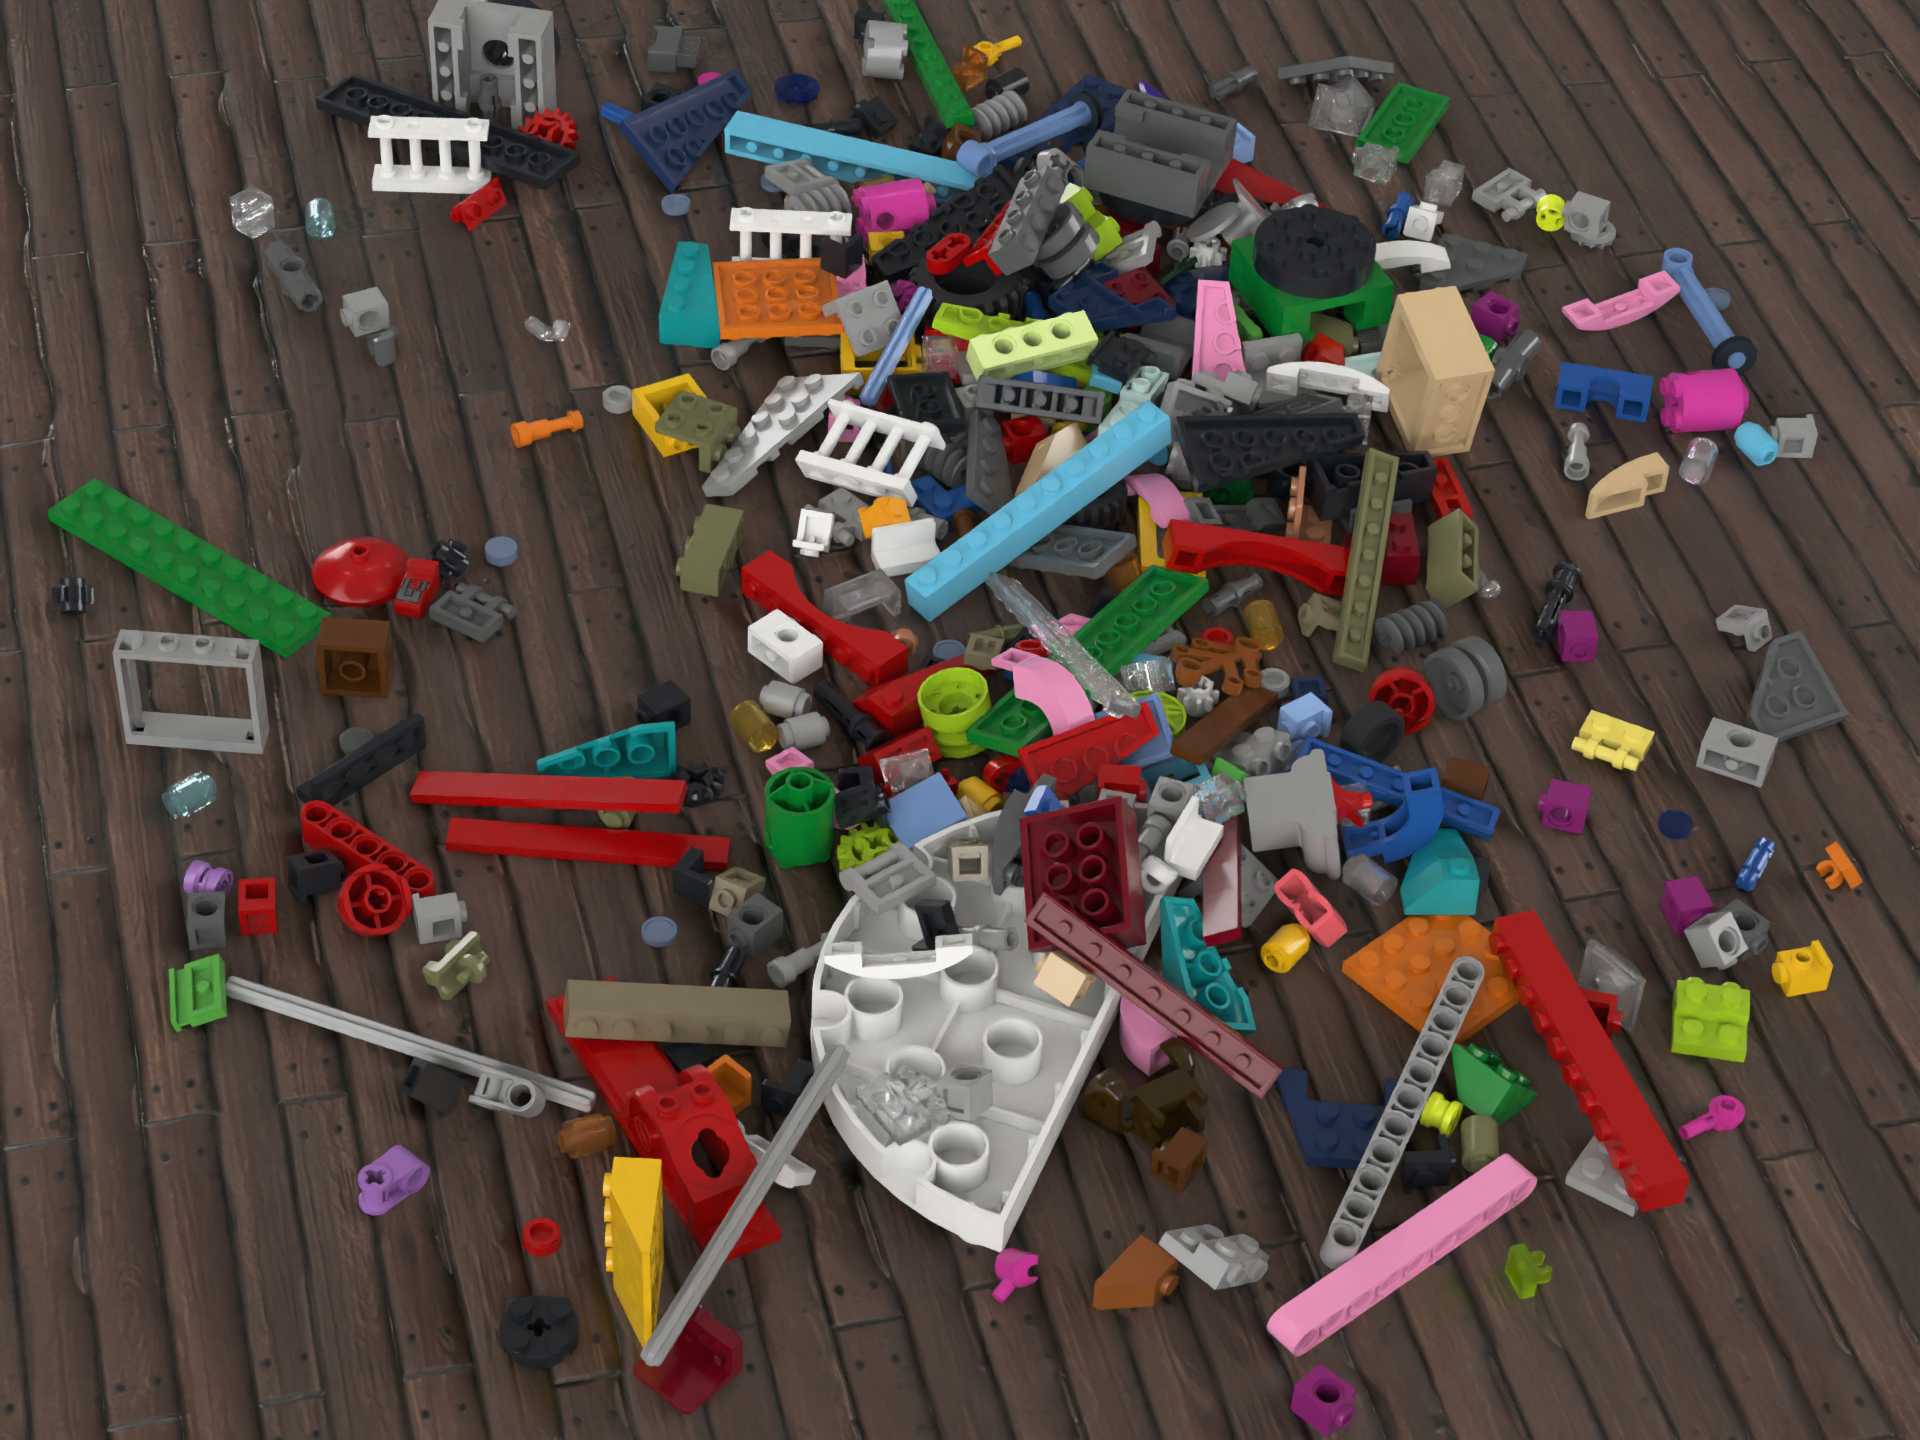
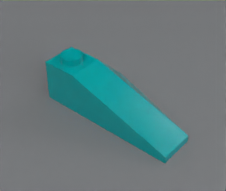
M675 722L640 724L536 760L537 775L617 778L626 775L635 779L670 776L671 773L676 772Z
M1438 828L1431 840L1412 854L1400 888L1404 915H1475L1480 879L1475 859L1456 828Z
M1163 896L1160 899L1163 977L1240 1035L1247 1036L1253 1034L1256 1031L1248 996L1243 987L1237 988L1228 971L1232 967L1227 958L1221 959L1214 946L1206 947L1203 939V915L1193 898Z

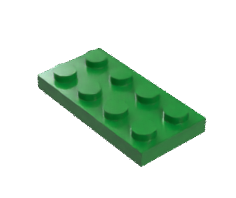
M1398 82L1358 136L1356 149L1409 165L1449 108L1450 97Z

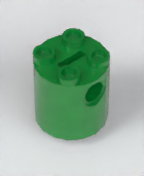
M790 767L778 771L766 784L765 847L770 855L777 859V864L780 867L791 869L795 866L825 862L831 857L835 830V788L830 778L817 769Z

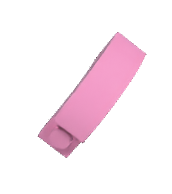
M1039 656L1012 665L1015 698L1036 704L1046 715L1051 725L1053 736L1095 721L1092 707L1084 690L1065 667L1051 659Z
M1122 995L1119 1019L1121 1047L1128 1059L1146 1075L1151 1076L1170 1064L1169 1057L1162 1051L1160 1044L1172 1038H1177V1036Z

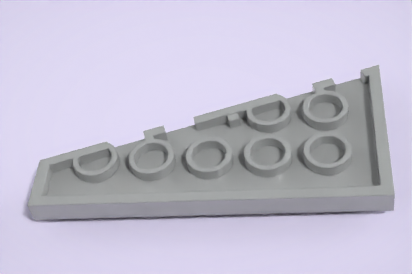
M861 373L812 374L805 377L786 376L781 378L702 485L706 497L734 495L758 474L756 468L766 461H774L780 456L779 448L785 443L794 444L824 418L823 411L829 407L827 405L829 399L842 402L846 399L844 395L846 391L851 387L858 389L862 386L864 380Z

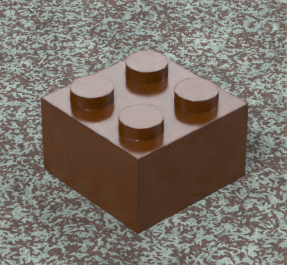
M323 617L316 641L321 694L389 698L395 672L391 621Z

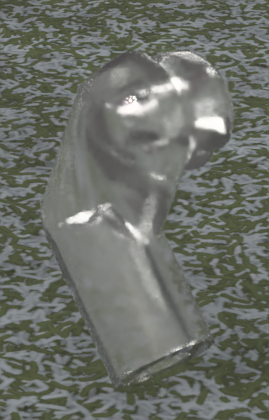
M535 316L529 317L525 322V328L542 341H563L569 336L567 332L570 330V325L564 320L560 321L557 319L553 327L547 326Z
M1478 564L1477 593L1481 598L1487 600L1490 597H1498L1500 594L1499 582L1497 580L1489 581Z

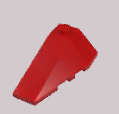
M964 654L872 686L850 702L861 713H870L876 719V724L881 729H887L894 739L915 729L924 722L920 712L917 693L921 684L929 676L943 669L961 667L977 671L986 678L990 675V670H979L973 666L964 665Z

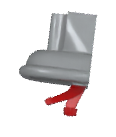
M1314 749L1310 752V755L1297 759L1292 764L1290 772L1243 778L1253 852L1300 846L1304 863L1308 869L1317 874H1327L1330 880H1337L1341 874L1336 825L1344 817L1361 828L1364 825V818L1358 810L1372 807L1371 793L1343 790L1331 777L1330 772H1327L1325 755L1322 749Z

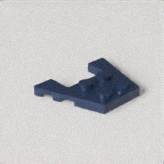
M1103 259L1097 260L1091 271L1085 269L1081 272L1080 279L1075 283L1069 281L1049 296L1048 308L1058 315L1084 310L1095 332L1176 319L1177 312L1176 307L1161 297L1134 306L1102 285V283L1118 277L1119 272L1117 268Z
M1284 1068L1274 1082L1275 1088L1278 1087L1283 1109L1285 1112H1288L1292 1122V1132L1305 1165L1357 1170L1399 1079L1385 1077L1383 1107L1367 1104L1316 1101L1307 1099L1308 1070Z

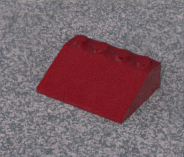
M1122 796L1019 818L1026 917L1041 895L1048 890L1125 949L1147 944L1136 812ZM1027 924L1028 950L1031 953H1047L1060 950L1059 947Z

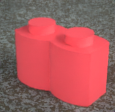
M1292 868L1274 884L1275 893L1280 901L1320 945L1329 948L1348 932L1346 923L1341 915L1301 871Z

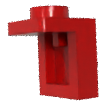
M1580 988L1605 1033L1611 1040L1612 1031L1619 1033L1623 1011L1616 1010L1619 995Z

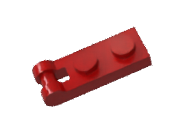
M1448 458L1433 459L1438 470L1430 502L1436 513L1437 521L1455 511H1450L1452 508H1460L1473 521L1471 506Z

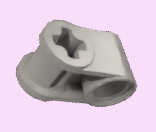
M479 1065L480 1078L475 1093L469 1096L468 1102L494 1111L501 1110L525 1118L535 1117L542 1112L545 1107L546 1098L541 1088L527 1079L513 1076L496 1068ZM525 1090H531L529 1103L519 1107V1095Z

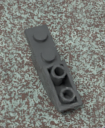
M1043 773L1028 794L1014 789L1000 813L993 840L992 885L994 894L1001 896L1009 884L1014 885L1023 867L1019 818L1027 817L1024 810L1036 786L1048 785L1058 799V794L1055 793V777Z

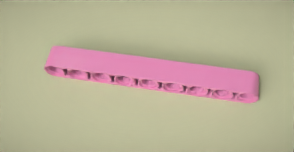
M1508 1153L1501 1155L1280 1307L1268 1321L1267 1331L1296 1357L1305 1354L1524 1201L1536 1187L1537 1177Z

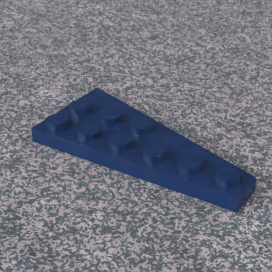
M732 70L622 120L618 128L669 192L672 193L747 99L752 90L738 72Z
M1087 74L1034 122L1068 108L1069 99L1074 93L1087 90L1092 92L1102 105L1104 121L1100 130L1112 133L1115 130V106L1127 89ZM1075 128L1052 138V140L1062 142V152L1065 154L1070 152L1071 146L1077 143L1082 145L1090 143L1098 130L1086 134ZM1050 140L1031 148L1044 151ZM1029 149L997 163L1014 170L1016 162L1021 158H1025ZM1033 159L1034 165L1037 166V160Z

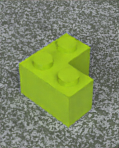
M1069 183L1064 190L1059 204L1064 202L1074 204L1082 214L1083 221L1090 223L1098 232L1100 240L1092 254L1096 262L1123 242L1118 233L1120 226L1113 217H1107L1098 210H1095L1091 203L1094 199L1085 187L1081 188Z

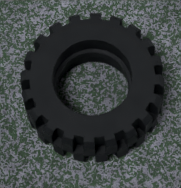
M925 256L924 259L921 258L909 274V281L914 283L917 288L923 286L932 290L933 299L916 328V331L922 337H924L925 326H932L934 317L942 303L976 308L986 316L994 317L998 316V313L1010 314V320L1021 321L1023 317L1024 280L1020 270L1007 276L1004 273L996 276L985 259L968 267L962 262L948 274L935 275L927 271Z

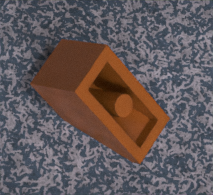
M1140 1235L1095 1281L1092 1306L1097 1310L1154 1306L1163 1295L1169 1296L1176 1288L1179 1281V1276L1177 1275L1178 1260L1161 1246Z

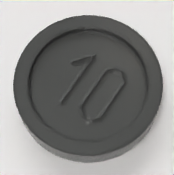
M363 727L349 728L340 735V748L346 754H350L374 739V735L370 730Z

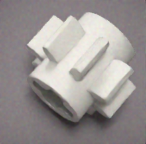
M1216 237L1208 241L1194 242L1193 247L1190 248L1189 260L1195 261V268L1197 269L1222 265L1223 261H1226L1227 248L1221 247V241Z
M1202 676L1200 682L1196 683L1194 687L1182 686V688H1178L1176 699L1182 703L1188 715L1202 717L1213 710V706L1218 704L1219 691L1213 690L1214 681H1210L1207 677Z

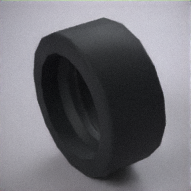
M1382 701L1371 702L1354 713L1346 723L1340 737L1341 749L1381 763L1399 745L1405 731L1404 719L1388 704Z

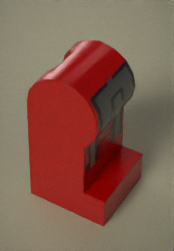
M410 557L406 565L407 573L395 596L394 613L399 616L423 619L440 588L439 562Z

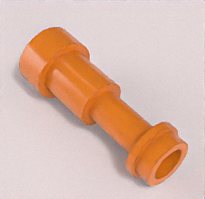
M579 410L567 411V416L550 421L546 418L529 423L520 421L511 424V435L516 447L521 448L531 445L532 441L551 437V433L569 428L572 432H576L578 429L583 428V418Z

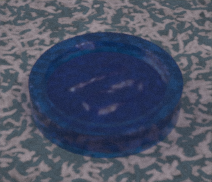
M1668 810L1660 815L1658 829L1669 838L1683 839L1691 834L1693 820L1682 811Z

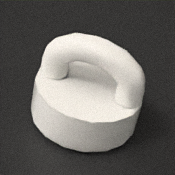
M1148 855L1141 865L1142 888L1151 894H1162L1178 877L1177 872L1154 855ZM1148 873L1160 881L1158 886H1154L1148 881Z

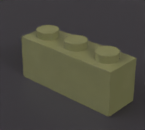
M706 504L702 515H697L695 518L693 536L687 537L684 557L678 558L676 576H680V590L718 597L744 536V510Z
M1458 508L1428 526L1426 590L1431 598L1436 597L1446 609L1478 591L1479 527Z

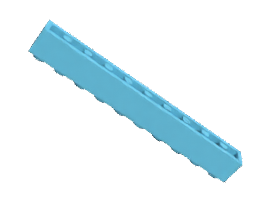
M738 110L724 129L725 153L770 164L806 158L814 164L817 170L826 176H832L838 180L863 186L919 178L923 184L929 181L935 187L937 192L934 194L936 203L940 204L946 203L959 192L968 191L974 186V182L979 179L961 167L956 161Z
M1149 400L1144 402L907 577L904 581L908 604L926 620L931 622L1172 442L1170 417Z

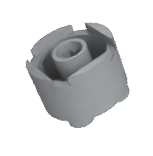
M868 20L863 43L862 76L903 79L904 63H902L903 56H907L908 40L906 39L907 24Z

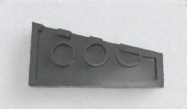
M977 408L969 415L965 496L989 515H993L1015 497L1001 426L994 417L987 416Z

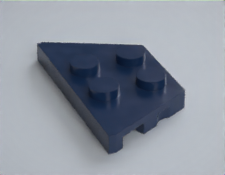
M1230 264L1170 273L1164 290L1175 301L1176 313L1191 318L1195 317L1198 280L1224 281L1231 284L1228 279Z

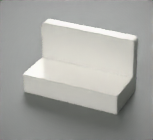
M933 518L872 529L871 559L880 578L913 573L940 554V550L935 542L936 523Z
M1196 796L1191 797L1168 835L1164 854V862L1177 872V875L1194 881L1198 879L1223 836L1224 826L1198 817L1200 798Z

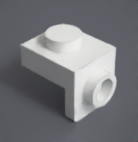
M1423 201L1420 202V206H1410L1403 234L1423 241H1431L1435 226L1442 223L1444 212L1437 210L1438 205Z
M801 509L797 538L792 543L793 547L800 548V555L819 558V552L829 553L835 515Z

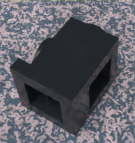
M328 848L287 856L288 889L300 902L308 901V894L324 895L329 890L339 889L341 881L345 880V869L342 861L338 860Z

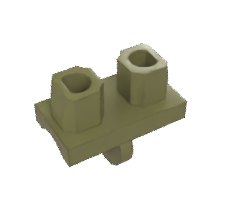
M470 931L462 940L452 939L445 946V956L439 962L430 960L422 969L427 984L437 987L441 999L450 1001L469 981L480 983L486 978L485 966L490 960L480 946L479 933Z

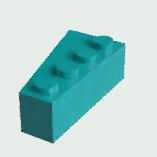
M678 241L659 312V343L703 348H716L720 345L718 308L708 244Z

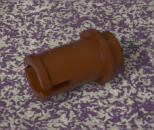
M962 508L954 513L952 526L958 531L959 538L976 527L977 517L971 510Z

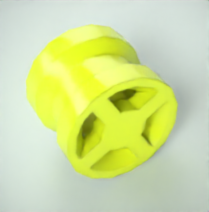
M1549 194L1544 195L1538 200L1536 205V222L1542 230L1557 231L1564 225L1565 218L1562 217V211L1565 202L1561 197Z
M1434 1091L1424 1106L1420 1117V1125L1426 1128L1433 1126L1439 1129L1440 1134H1446V1137H1449L1460 1120L1464 1107L1463 1103L1445 1100L1443 1094Z

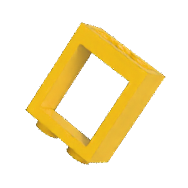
M847 333L840 334L841 374L861 373L864 380L862 386L858 389L851 387L844 395H860L874 367L855 368V361H878L885 347L864 356L856 357ZM914 334L899 360L906 361V367H895L892 375L923 373L921 344H915Z
M689 373L632 390V414L663 457L699 447L655 431V424L660 418L659 415L664 413L679 392L686 391L707 398Z

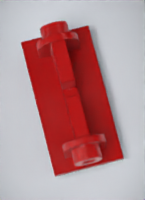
M498 177L482 186L460 202L458 206L453 207L450 213L451 220L455 223H465L467 231H471L508 204Z

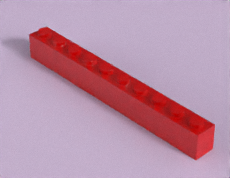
M1531 910L1495 918L1492 934L1489 935L1488 939L1490 950L1501 961L1506 979L1512 981L1515 986L1520 1004L1528 1009L1536 1032L1541 1033L1546 1041L1550 1057L1556 1060L1560 1066L1565 1084L1573 1089L1581 1112L1587 1114L1591 1121L1596 1139L1603 1143L1609 1153L1611 1166L1614 1170H1618L1623 1178L1628 1196L1631 1199L1634 1198L1641 1212L1683 1203L1690 1179L1536 911Z

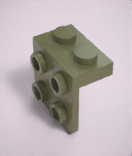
M681 391L656 422L655 431L659 434L699 446V470L711 474L740 434V427L737 426L738 408L693 393Z

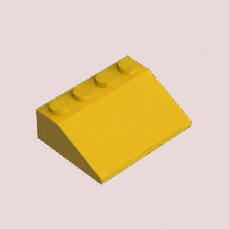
M614 1157L612 1173L605 1172L603 1181V1196L610 1197L605 1199L604 1222H611L606 1224L605 1247H612L607 1249L606 1272H613V1288L642 1348H644L656 1328L664 1264L662 1159Z

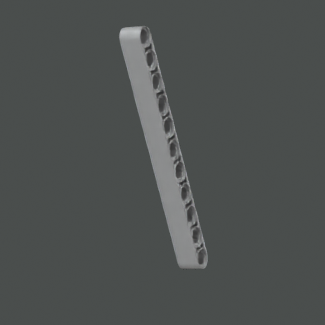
M1461 956L1454 961L1320 1249L1321 1260L1331 1269H1337L1356 1256L1473 1002L1485 973L1481 962L1473 957Z

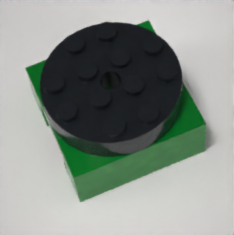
M1305 204L1302 207L1277 210L1261 222L1254 236L1232 240L1228 279L1249 308L1255 311V316L1271 337L1299 333L1303 343H1305L1306 339H1311L1314 335V330L1309 325L1311 312L1338 306H1344L1343 314L1353 324L1356 331L1377 327L1390 321L1395 284L1375 261V238L1371 231L1359 221L1358 217L1332 209L1317 207L1313 204Z

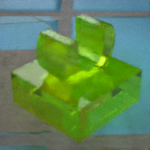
M1524 1243L1509 1247L1505 1272L1520 1300L1534 1297L1537 1283L1549 1282L1553 1272L1551 1266L1538 1268L1537 1266L1543 1264L1544 1252L1533 1251L1529 1253Z

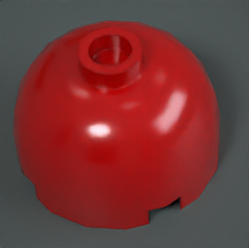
M1397 666L1383 671L1373 681L1368 694V704L1374 701H1382L1403 717L1405 722L1403 736L1419 732L1432 719L1431 715L1434 712L1436 701L1431 683L1421 672L1411 667Z
M368 864L353 871L342 882L337 894V910L342 922L351 931L364 937H381L399 929L412 908V893L406 879L401 874L397 875L393 870L389 869L391 867L385 864Z

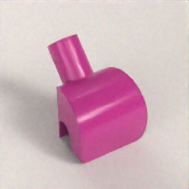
M1007 1248L1001 1251L995 1262V1272L1001 1281L991 1293L992 1297L1004 1304L1016 1287L1022 1288L1035 1283L1038 1277H1029L1027 1272L1031 1266L1038 1264V1255L1016 1248Z

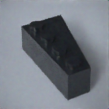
M1366 452L1331 453L1306 462L1304 491L1320 522L1350 516L1351 509L1357 508ZM1384 452L1399 457L1393 502L1404 499H1411L1413 503L1430 500L1438 468L1429 452Z

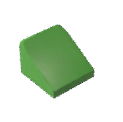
M1216 757L1211 772V777L1214 781L1235 794L1244 791L1243 778L1253 777L1221 757Z

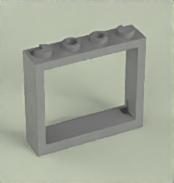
M120 629L112 654L126 744L263 754L270 730L259 640ZM135 660L246 668L252 720L143 711ZM138 728H144L143 732L137 731ZM248 736L254 737V740H248Z

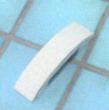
M1410 240L1376 244L1375 261L1382 269L1414 264L1419 265L1421 273L1451 269L1445 247L1437 244Z
M1311 361L1283 363L1268 367L1266 391L1297 396L1299 387L1354 396L1357 397L1358 408L1388 412L1390 389L1373 377L1355 369L1331 363Z
M972 933L935 936V950L863 955L862 941L825 944L824 960L825 964L835 969L857 976L876 979L912 978L943 970L965 959L973 953Z

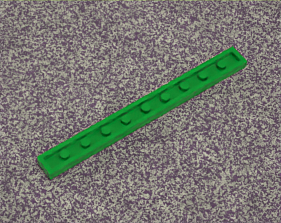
M880 0L891 22L907 24V54L945 128H952L956 121L965 126L974 125V114L914 0Z

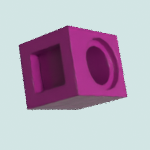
M1490 291L1473 304L1471 319L1478 333L1500 343L1517 331L1520 324L1518 319L1520 306Z
M1560 610L1556 640L1561 661L1594 662L1599 636L1593 611Z
M1551 778L1548 792L1541 791L1537 811L1544 812L1541 826L1582 835L1592 787Z
M1695 876L1665 881L1660 908L1675 936L1684 935V930L1704 915L1713 913L1714 904L1699 877Z
M1319 1363L1294 1385L1290 1410L1325 1437H1328L1338 1427L1343 1429L1352 1421L1356 1413L1354 1404L1357 1390L1323 1364Z

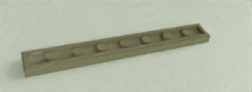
M1369 448L1365 455L1332 660L1333 663L1362 673L1368 665L1399 457L1373 448Z

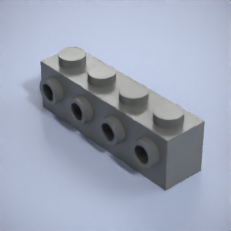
M1048 165L1037 171L1035 169L1030 170L1020 179L988 252V256L1006 276L1034 264L1066 188L1061 178Z

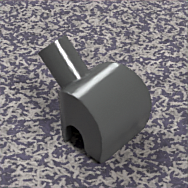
M389 326L386 331L367 336L370 356H374L378 366L392 364L397 358L395 338L399 335V331L394 326Z

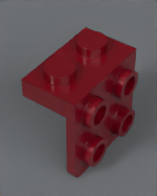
M1144 267L1137 268L1102 283V285L1134 306L1161 297L1176 307L1175 301ZM1142 325L1132 326V327H1128V328H1129V329H1136V328H1138V327H1140V326H1142Z
M698 1305L661 1366L650 1367L646 1365L643 1359H640L633 1366V1375L682 1414L690 1415L743 1370V1340L737 1331L731 1327H725L714 1319L705 1307Z

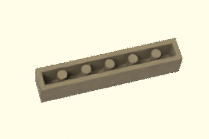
M567 979L563 1004L565 1037L786 1047L791 1025L787 990Z

